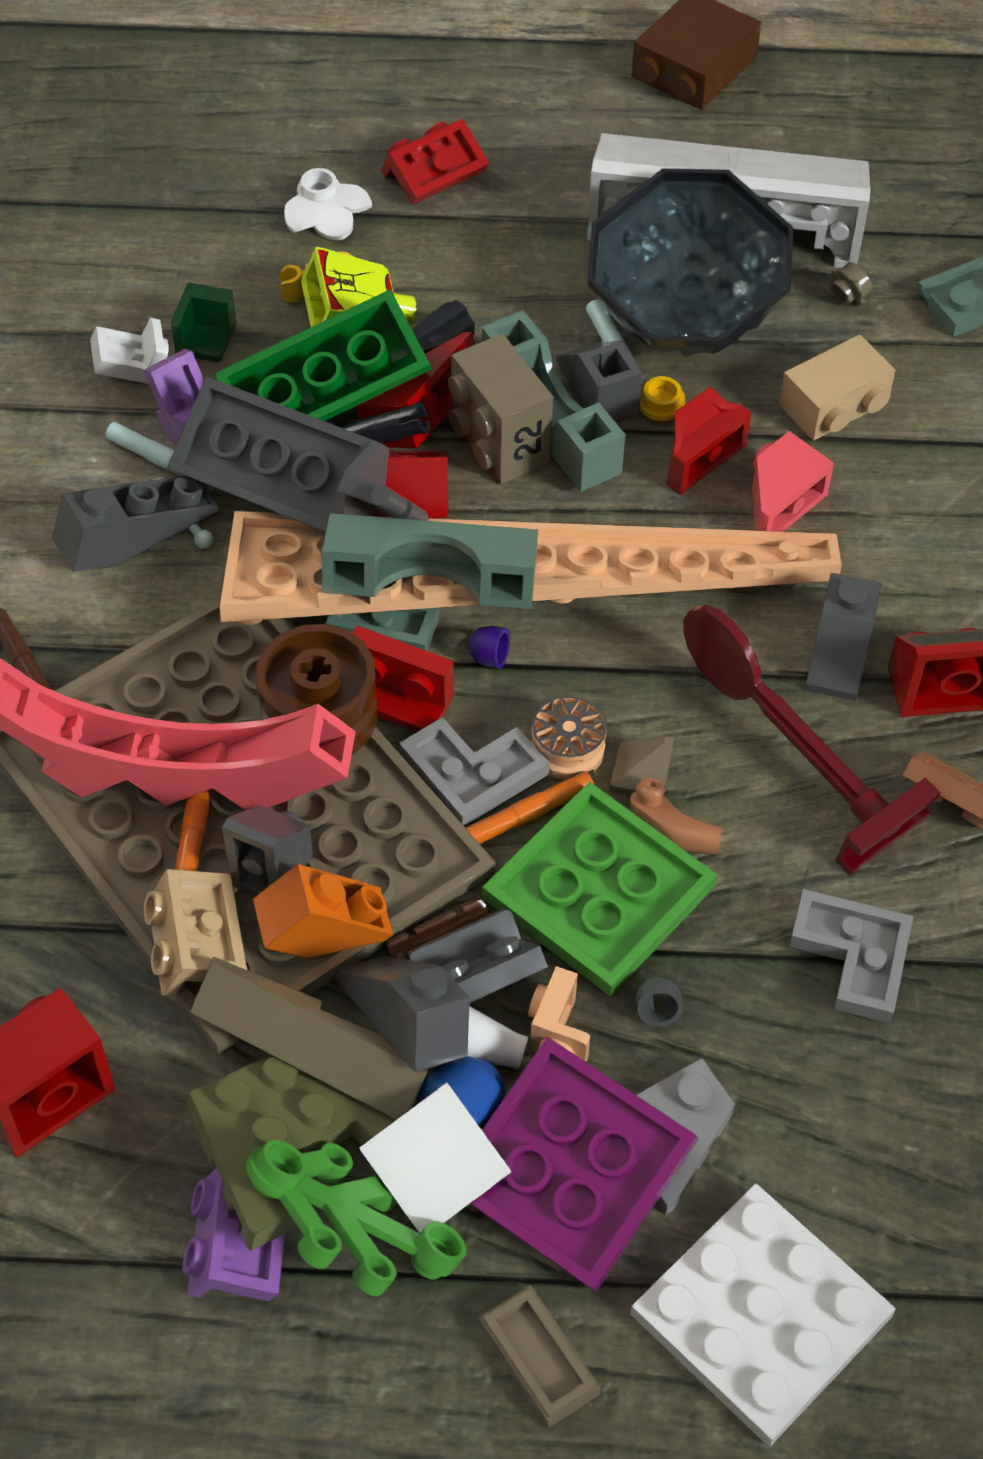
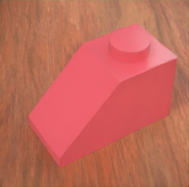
M790 431L775 443L769 442L765 444L753 461L755 471L752 483V501L755 531L784 532L828 495L834 462Z

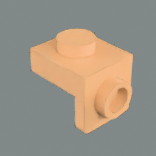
M556 966L548 986L538 984L528 1011V1016L534 1018L531 1024L530 1051L537 1052L546 1038L549 1037L587 1062L590 1035L566 1025L576 1000L577 973Z

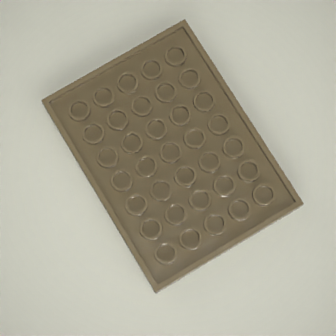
M220 596L55 691L97 707L156 720L205 724L261 720L256 665L264 648L281 633L290 629L280 618L263 619L261 622L253 625L241 624L238 621L221 622ZM375 727L370 740L355 754L351 755L348 778L269 807V809L276 812H291L301 818L305 824L310 825L313 856L307 864L308 867L381 887L382 895L387 903V913L393 931V936L389 939L407 932L495 874L496 862L377 727ZM0 730V769L151 966V952L154 941L151 925H147L144 920V902L147 893L154 890L166 869L175 870L181 837L180 831L185 804L188 798L166 806L128 780L82 798L41 772L44 757ZM212 788L209 802L210 809L197 871L230 874L222 826L227 818L245 810ZM233 887L247 970L306 995L312 994L332 981L336 970L361 962L384 947L388 941L308 959L264 948L253 902L256 896ZM185 981L174 997L218 1055L242 1040L190 1013L202 982Z

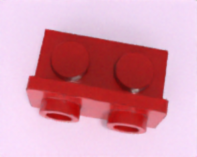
M461 119L450 125H447L446 122H440L424 133V137L413 142L409 138L397 142L388 149V156L380 171L385 178L394 175L411 204L415 205L486 171L490 163L464 119Z
M357 625L352 634L365 642L374 658L377 717L417 732L442 718L454 698L453 660Z

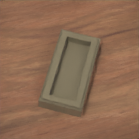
M531 1285L479 1317L478 1325L547 1429L600 1395L601 1387Z

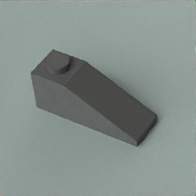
M385 955L335 971V981L414 1072L468 1056L470 997L441 966Z

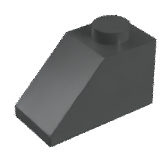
M836 573L830 574L805 690L856 701L882 583Z
M258 805L227 818L222 826L232 885L254 896L259 895L296 864L307 866L313 856L310 825L305 824L301 818L288 811L276 812Z

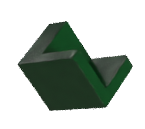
M187 282L171 320L175 353L187 349L193 352L195 359L220 362L237 324L233 290Z

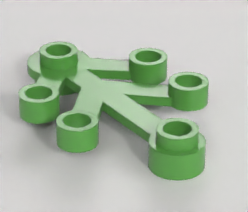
M271 1140L265 1145L256 1147L248 1156L246 1171L254 1188L265 1197L279 1199L304 1236L298 1243V1251L303 1260L312 1267L318 1269L327 1268L342 1250L341 1237L358 1261L352 1274L356 1285L363 1292L371 1296L382 1295L395 1280L397 1273L393 1263L379 1252L367 1233L411 1254V1263L416 1271L432 1280L450 1275L466 1256L467 1249L462 1237L445 1223L431 1222L426 1225L421 1233H418L365 1206L370 1204L377 1210L388 1212L398 1202L376 1172L372 1177L340 1184L352 1169L353 1160L350 1154L338 1144L326 1143L320 1150L301 1154L294 1146L287 1142ZM317 1176L321 1181L334 1186L328 1187L316 1181L312 1177ZM312 1205L322 1209L340 1237L334 1230L323 1224Z

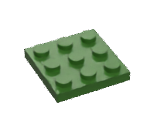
M589 782L482 887V899L498 911L501 909L511 911L517 926L611 997L714 889L718 874Z

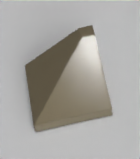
M661 736L621 742L610 783V790L633 794L636 791V785L645 778L657 779L666 786L675 738Z

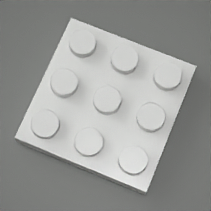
M756 1183L632 1305L630 1315L770 1447L892 1318L896 1308Z

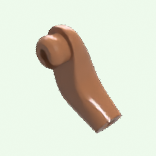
M645 778L636 785V791L630 797V808L635 815L686 852L718 855L721 827L692 818L677 810L663 796L665 786L657 779Z

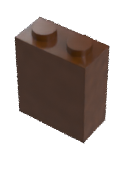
M678 0L634 42L632 77L703 110L757 57L762 22L716 0Z

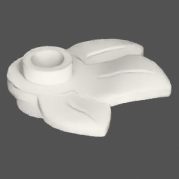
M311 169L302 175L301 181L297 186V196L293 197L285 205V223L292 232L314 227L315 231L326 239L343 240L353 230L352 213H359L371 208L372 201L368 193L360 186L340 183L334 173L327 169Z

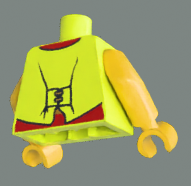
M315 247L309 263L305 266V270L301 271V268L296 265H287L280 272L281 284L279 288L283 300L286 302H297L305 298L311 327L391 289L408 323L410 324L414 319L416 312L415 298L410 295L393 292L388 269L381 264L356 258L348 252H335Z

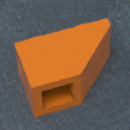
M296 864L253 899L264 948L308 959L383 942L393 936L387 913V903L382 895L381 887L301 864Z

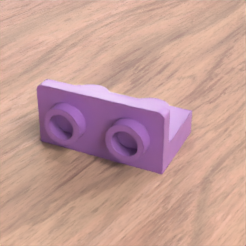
M216 1168L205 1179L198 1181L191 1200V1214L197 1216L195 1236L189 1241L183 1259V1273L189 1275L187 1295L201 1298L210 1289L269 1302L279 1293L285 1234L250 1251L245 1246L240 1235L242 1225L235 1210H229L223 1196L224 1183Z

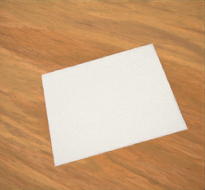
M448 1083L444 1084L359 1148L419 1233L431 1222H446L512 1172Z

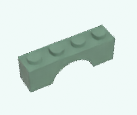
M521 310L483 326L482 342L503 333L553 395L551 456L578 490L583 492L622 474L625 433L600 403L584 409L573 400L557 374L551 357L548 339L525 311Z
M330 513L322 547V593L375 597L386 585L398 579L417 575H432L444 577L463 585L474 595L481 606L532 609L538 529Z

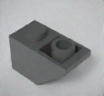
M623 341L598 342L557 355L556 362L584 408L600 403L614 421L639 413L643 373Z

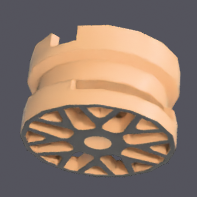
M575 696L555 697L545 702L536 711L532 722L531 742L550 762L548 776L565 781L584 771L588 772L591 770L593 773L602 764L607 733L605 717L595 704ZM557 704H561L564 710H557ZM579 704L585 706L583 712L576 710ZM588 709L594 711L593 713H587Z

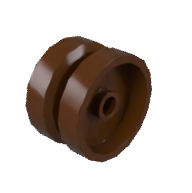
M328 624L301 625L283 632L264 648L256 665L261 720L286 715L319 704L356 731L352 755L370 740L378 722L374 658L365 642L346 629Z

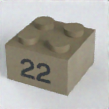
M502 333L452 354V377L448 378V386L452 395V410L449 411L448 418L454 433L459 438L464 437L473 448V453L479 466L483 470L489 469L501 485L550 463L553 395Z

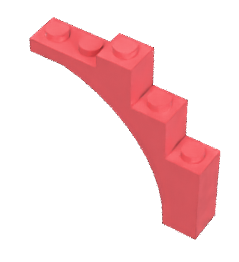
M0 658V730L44 757L41 772L82 798L128 780L166 806L213 788L246 811L258 805L269 808L348 778L356 731L319 704L282 716L239 723L205 724L156 720L112 711L70 698L41 686Z

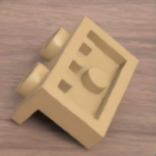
M166 869L154 890L147 893L144 902V920L147 925H151L154 941L151 952V968L154 975H159L161 995L175 996L185 981L203 982L213 957L247 970L231 874Z

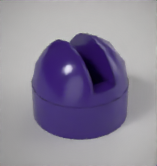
M492 625L483 626L475 630L469 637L468 644L474 661L486 667L501 669L509 653V630Z

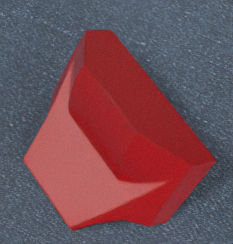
M708 387L675 411L674 443L669 459L666 485L681 495L744 448L748 441L752 412L740 404L729 403L712 387Z

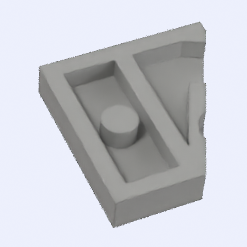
M702 1058L637 1094L638 1097L696 1134L698 1138L697 1143L657 1201L665 1215L672 1212L678 1204L682 1191L694 1172L697 1173L708 1155L710 1146L715 1138L720 1136L733 1115L735 1107L731 1097Z

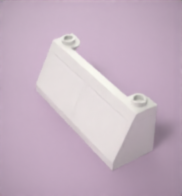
M602 133L591 170L587 240L591 241L593 221L662 168L730 170L791 224L793 229L816 231L814 248L823 249L824 245L829 247L834 254L835 268H842L848 262L857 265L870 202L871 188L868 161Z

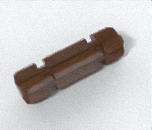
M474 898L460 905V911L457 913L451 909L412 928L414 934L410 936L404 932L389 939L386 942L387 955L408 960L407 953L411 949L488 916L490 911L482 899Z

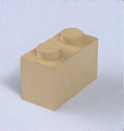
M859 334L785 371L779 406L814 441L830 432L835 433L842 430L849 422L867 413H875L882 409L889 402L896 370Z

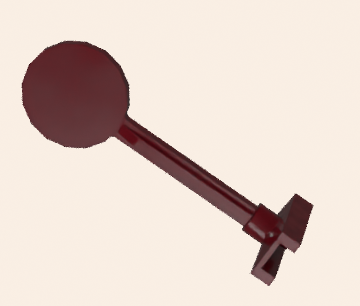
M710 605L696 606L687 613L683 619V634L687 648L697 667L707 680L721 693L735 700H746L751 697L758 704L762 713L851 805L850 811L862 824L846 836L835 859L849 876L928 818L930 812L925 807L935 801L941 792L926 777L888 804L874 788L868 789L797 713L762 681V673L757 655L748 638L731 618L721 610Z

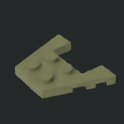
M273 1055L262 1058L190 1091L186 1107L210 1165L216 1164L224 1183L223 1196L229 1210H235L242 1225L240 1235L245 1246L250 1251L291 1231L296 1225L279 1199L263 1196L252 1185L246 1171V1160L256 1147L265 1145L271 1140H281L291 1144L303 1154L320 1150L326 1143L339 1144L351 1137L355 1138L363 1146L396 1121V1119Z

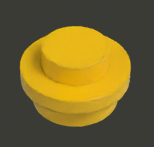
M658 376L648 380L641 389V413L655 421L675 419V411L684 406L686 401L680 384L666 376Z

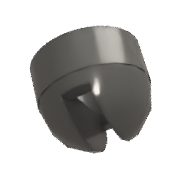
M666 976L648 978L639 986L636 1003L638 1015L643 1022L654 1027H665L673 1024L680 1018L683 1012L682 994L673 980ZM663 993L666 1006L655 1007L654 994Z

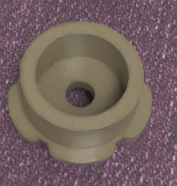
M848 262L842 268L834 269L831 272L833 282L830 284V290L839 302L844 305H849L853 302L857 306L865 303L864 297L872 291V283L867 274L858 265Z

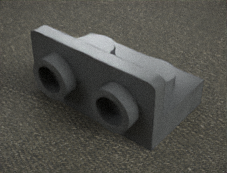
M507 909L494 912L411 949L407 953L408 960L441 966L468 994L470 1002L548 967L541 947L522 940L512 912Z

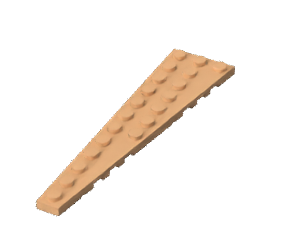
M234 511L220 601L221 622L238 621L241 624L253 625L261 622L263 619L479 605L474 595L463 585L444 577L432 575H417L398 579L386 585L375 597L322 593V547L326 533L278 513ZM428 518V521L538 529L532 601L550 600L555 603L564 604L573 601L575 598L829 581L831 573L840 574L842 567L837 534Z

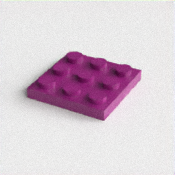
M547 1037L482 1130L512 1172L469 1205L596 1293L697 1143L698 1138L696 1134Z

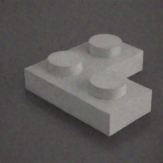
M443 717L399 743L400 755L464 827L549 775L550 762L518 727L475 753Z
M803 889L789 947L844 960L834 1010L891 1023L914 916Z

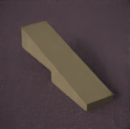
M213 957L190 1013L396 1120L410 1111L427 1074V1069L414 1072L383 1035L320 1010L321 1000Z

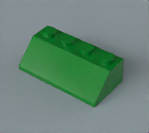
M391 289L235 363L215 373V376L220 382L326 421L428 372L432 368Z

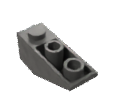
M187 476L67 492L62 494L52 539L72 572L118 565L217 513L219 505L204 483Z

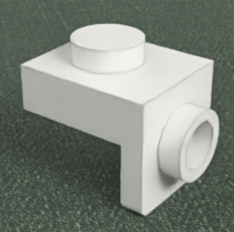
M150 318L142 335L96 326L90 338L95 374L149 384L143 370L166 359L168 355V340L163 338L161 321L159 319Z

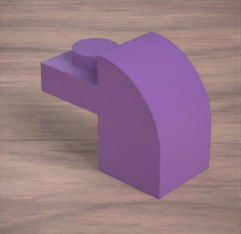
M183 349L143 370L160 408L155 411V414L167 436L176 446L204 382L193 352L187 349Z

